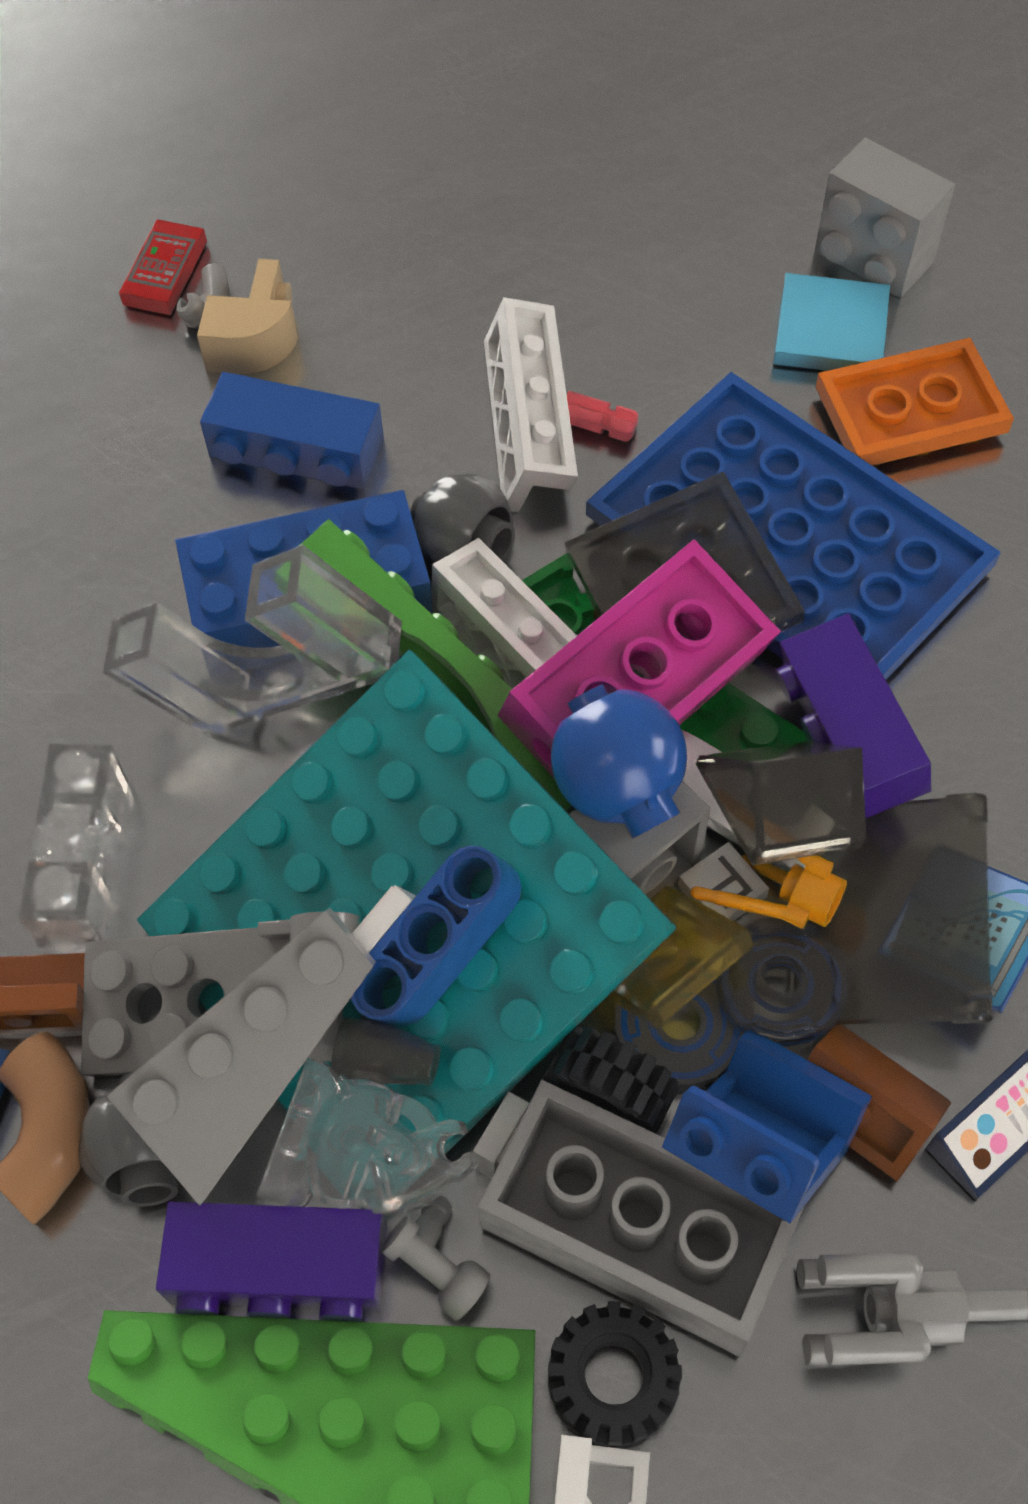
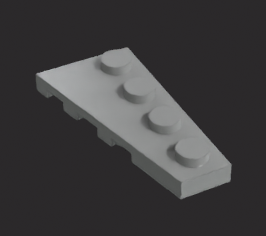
M331 908L327 909L106 1097L200 1206L368 975L376 961Z

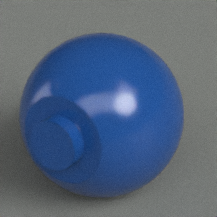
M603 684L567 703L572 715L561 721L556 730L551 748V765L556 784L570 805L592 820L601 823L624 824L632 839L680 814L672 797L685 776L687 747L680 725L664 705L646 694L628 689H620L608 694Z

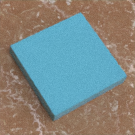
M785 273L773 364L829 371L884 358L890 285Z

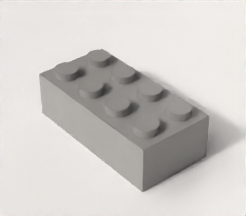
M541 1080L478 1205L480 1227L740 1357L750 1340L804 1207L789 1224L662 1148L665 1138Z

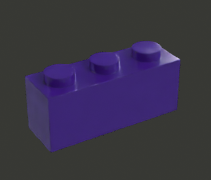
M849 613L780 641L784 666L776 669L778 681L789 703L799 699L806 713V716L800 718L804 733L814 752L822 749L825 750L832 764L831 767L826 768L827 776L841 804L850 800L860 820H864L932 792L931 762Z
M168 1201L156 1291L169 1304H176L175 1313L218 1315L219 1306L247 1307V1316L290 1319L291 1309L319 1310L320 1320L361 1322L363 1312H381L385 1255L381 1253V1248L387 1238V1224L382 1210L223 1203H202L199 1206L197 1202Z

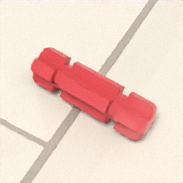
M570 390L567 392L570 423L572 426L602 434L604 430L609 431L608 437L624 442H629L632 439L638 425V413L635 410L619 405L613 410L610 409L611 403Z

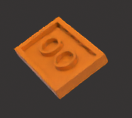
M971 338L818 373L815 386L843 447L872 466L1009 433L1014 420Z

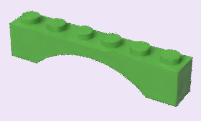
M328 519L276 565L273 591L313 629L318 632L348 635L375 643L400 656H403L410 649L566 812L572 807L562 795L555 779L497 716L509 692L512 690L504 682L503 674L498 666L484 655L478 654L476 656L459 640L457 630L448 619L439 613L431 614L414 598L410 585L400 575L392 571L387 573L370 557L368 548L356 534L349 530L342 531Z

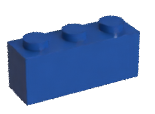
M223 371L200 420L209 457L218 458L228 464L241 463L270 469L280 475L293 474L322 480L333 486L345 485L364 490L384 441L380 403Z

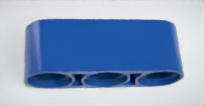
M466 846L457 849L451 854L369 952L376 963L351 997L352 1003L358 1012L370 1019L397 1026H408L421 1020L516 906L520 898L521 882L519 874L512 865L481 846ZM491 868L493 881L490 889L482 897L472 899L470 887L474 876L483 869ZM445 921L448 930L447 939L438 951L430 954L426 945L427 935L433 926ZM398 975L402 984L401 995L394 1005L386 1008L382 998L383 988L388 980Z

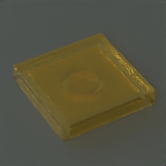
M668 885L653 896L651 900L674 923L677 929L607 996V998L654 1029L659 1028L754 946L746 927Z

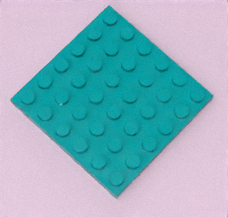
M410 649L136 919L149 936L258 927V922L290 920V917L297 914L325 912L329 908L333 912L356 914L359 916L361 923L391 886L394 887L396 885L417 895L445 860L457 849L466 846H481L512 865L519 874L521 882L520 898L516 906L421 1020L412 1025L397 1026L370 1019L358 1012L350 998L343 1008V1062L302 1064L278 1098L363 1208L382 1210L383 1214L677 929L674 923ZM491 868L483 869L474 876L470 887L472 899L482 897L490 889L493 881ZM445 921L433 926L427 935L426 945L430 954L438 951L447 939L448 930ZM398 975L388 980L383 988L382 998L386 1008L394 1005L401 995L402 984ZM218 982L211 983L201 992L199 1000L207 1010L224 997L221 985Z

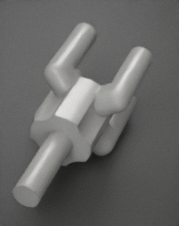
M910 1253L820 1255L818 1259H799L797 1263V1279L801 1289L867 1287L864 1294V1313L871 1332L805 1334L803 1338V1352L807 1365L918 1363L928 1358L931 1346H951L964 1343L965 1329L968 1322L1028 1320V1290L965 1291L960 1284L957 1271L952 1269L923 1270L919 1258Z

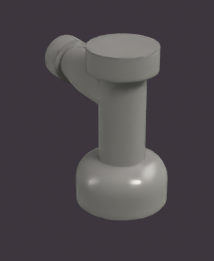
M431 1195L426 1199L421 1209V1215L415 1222L406 1216L395 1226L382 1245L381 1253L391 1261H395L400 1257L439 1289L437 1301L440 1309L454 1321H457L466 1315L480 1298L489 1282L490 1273L477 1262L471 1260L456 1265L435 1248L441 1235L442 1226L447 1222L452 1211V1206L445 1197Z

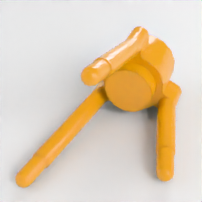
M722 788L719 791V797L803 863L805 867L795 863L790 871L787 872L750 854L742 856L754 871L782 885L779 899L787 902V905L694 886L690 890L692 898L782 919L801 929L804 928L808 920L826 927L842 900L847 880L831 873L834 865L833 862L812 853L747 801L741 799L730 789Z

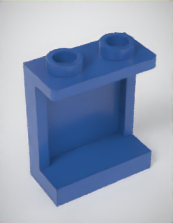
M749 1029L740 1037L727 1071L706 1091L696 1086H691L683 1093L662 1148L790 1224L847 1153L872 1096L758 1032Z

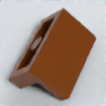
M85 953L1 956L0 1034L82 1031Z
M836 1024L815 1046L807 1060L872 1096L850 1148L898 1182L951 1105V1102L844 1025Z

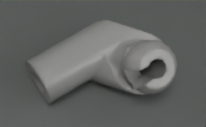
M208 264L202 269L203 294L201 296H198L196 293H187L188 302L183 298L179 299L176 311L178 316L184 320L186 326L199 329L207 295L230 297L227 271L220 264Z

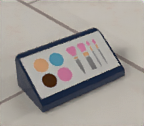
M1028 1050L936 1133L926 1147L975 1200L984 1194L1028 1152Z

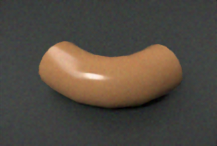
M48 1031L39 1032L19 1044L7 1056L0 1068V1082L13 1094L21 1108L22 1119L16 1143L0 1162V1191L34 1226L53 1208L80 1171L81 1165L78 1149L83 1120L89 1109L86 1080L66 1047Z

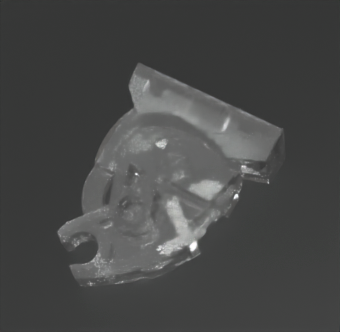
M307 1057L257 1197L286 1206L306 1207L313 1196L321 1197L320 1202L338 1209L361 1206L372 1210L373 1214L410 1213L429 1206L432 1200L459 1184L479 1164L474 1153H465L454 1162L449 1161L445 1156L444 1145L447 1139L455 1134L465 1135L468 1133L465 1122L448 1119L436 1123L428 1108L418 1100L401 1095L393 1088L379 1082L367 1079H350L347 1072L331 1064ZM400 1114L407 1117L414 1124L417 1131L411 1132L398 1121Z

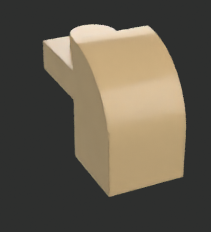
M258 259L249 298L207 295L197 333L206 372L222 373L223 371L233 374L262 372L281 363L294 349L298 335L292 308V289L290 283L283 282L279 260Z

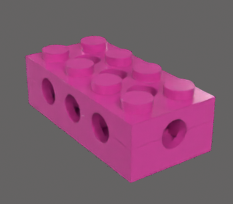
M693 539L509 692L497 716L554 778L551 765L553 738L560 722L572 715L567 703L602 684L608 694L620 689L638 691L664 705L675 717L678 724L681 725L758 658L781 631L699 543ZM632 669L641 672L646 679L636 675Z

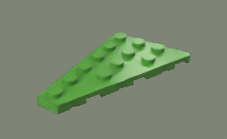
M104 1310L88 1374L92 1393L119 1409L133 1410L140 1415L144 1424L161 1434L166 1430L204 1453L205 1460L254 1489H265L277 1496L280 1504H529L536 1330Z

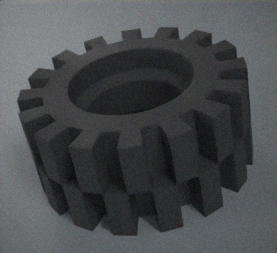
M576 1026L565 1037L543 1081L657 1134L679 1090L677 1088L679 1085L677 1079L670 1077L672 1072L666 1066L656 1065L657 1059L649 1053H639L635 1050L637 1046L627 1040L624 1044L617 1041L612 1033L604 1031L600 1035L595 1028L585 1026L584 1030Z
M608 1301L607 1307L596 1308V1304L583 1308L582 1315L576 1319L572 1316L563 1325L562 1333L559 1337L555 1338L551 1348L550 1361L548 1362V1387L557 1415L562 1422L565 1421L572 1428L574 1435L591 1438L596 1446L608 1447V1445H615L623 1449L633 1447L634 1443L644 1439L646 1441L656 1434L662 1424H665L680 1393L682 1364L679 1365L677 1354L679 1350L674 1338L668 1339L664 1332L666 1326L657 1317L652 1321L644 1315L646 1309L634 1304L632 1309L620 1307L621 1301ZM608 1346L622 1347L630 1351L639 1361L643 1373L642 1387L630 1401L622 1404H608L596 1398L588 1388L585 1379V1368L590 1357L601 1348Z

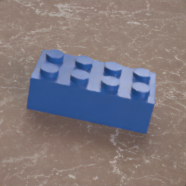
M404 490L175 539L193 633L206 672L358 639L348 635L316 631L273 591L276 565L328 519L342 531L349 530L356 534L368 548L370 557L387 573L392 571L400 575L410 585L414 598L433 614L430 580Z

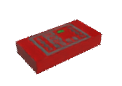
M156 219L119 291L122 305L171 315L207 243L204 228Z

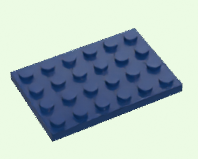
M733 372L727 374L586 501L587 517L657 568L661 567L695 539L781 631L767 646L770 651L781 659L780 641L849 613L885 680L991 571L1001 553Z

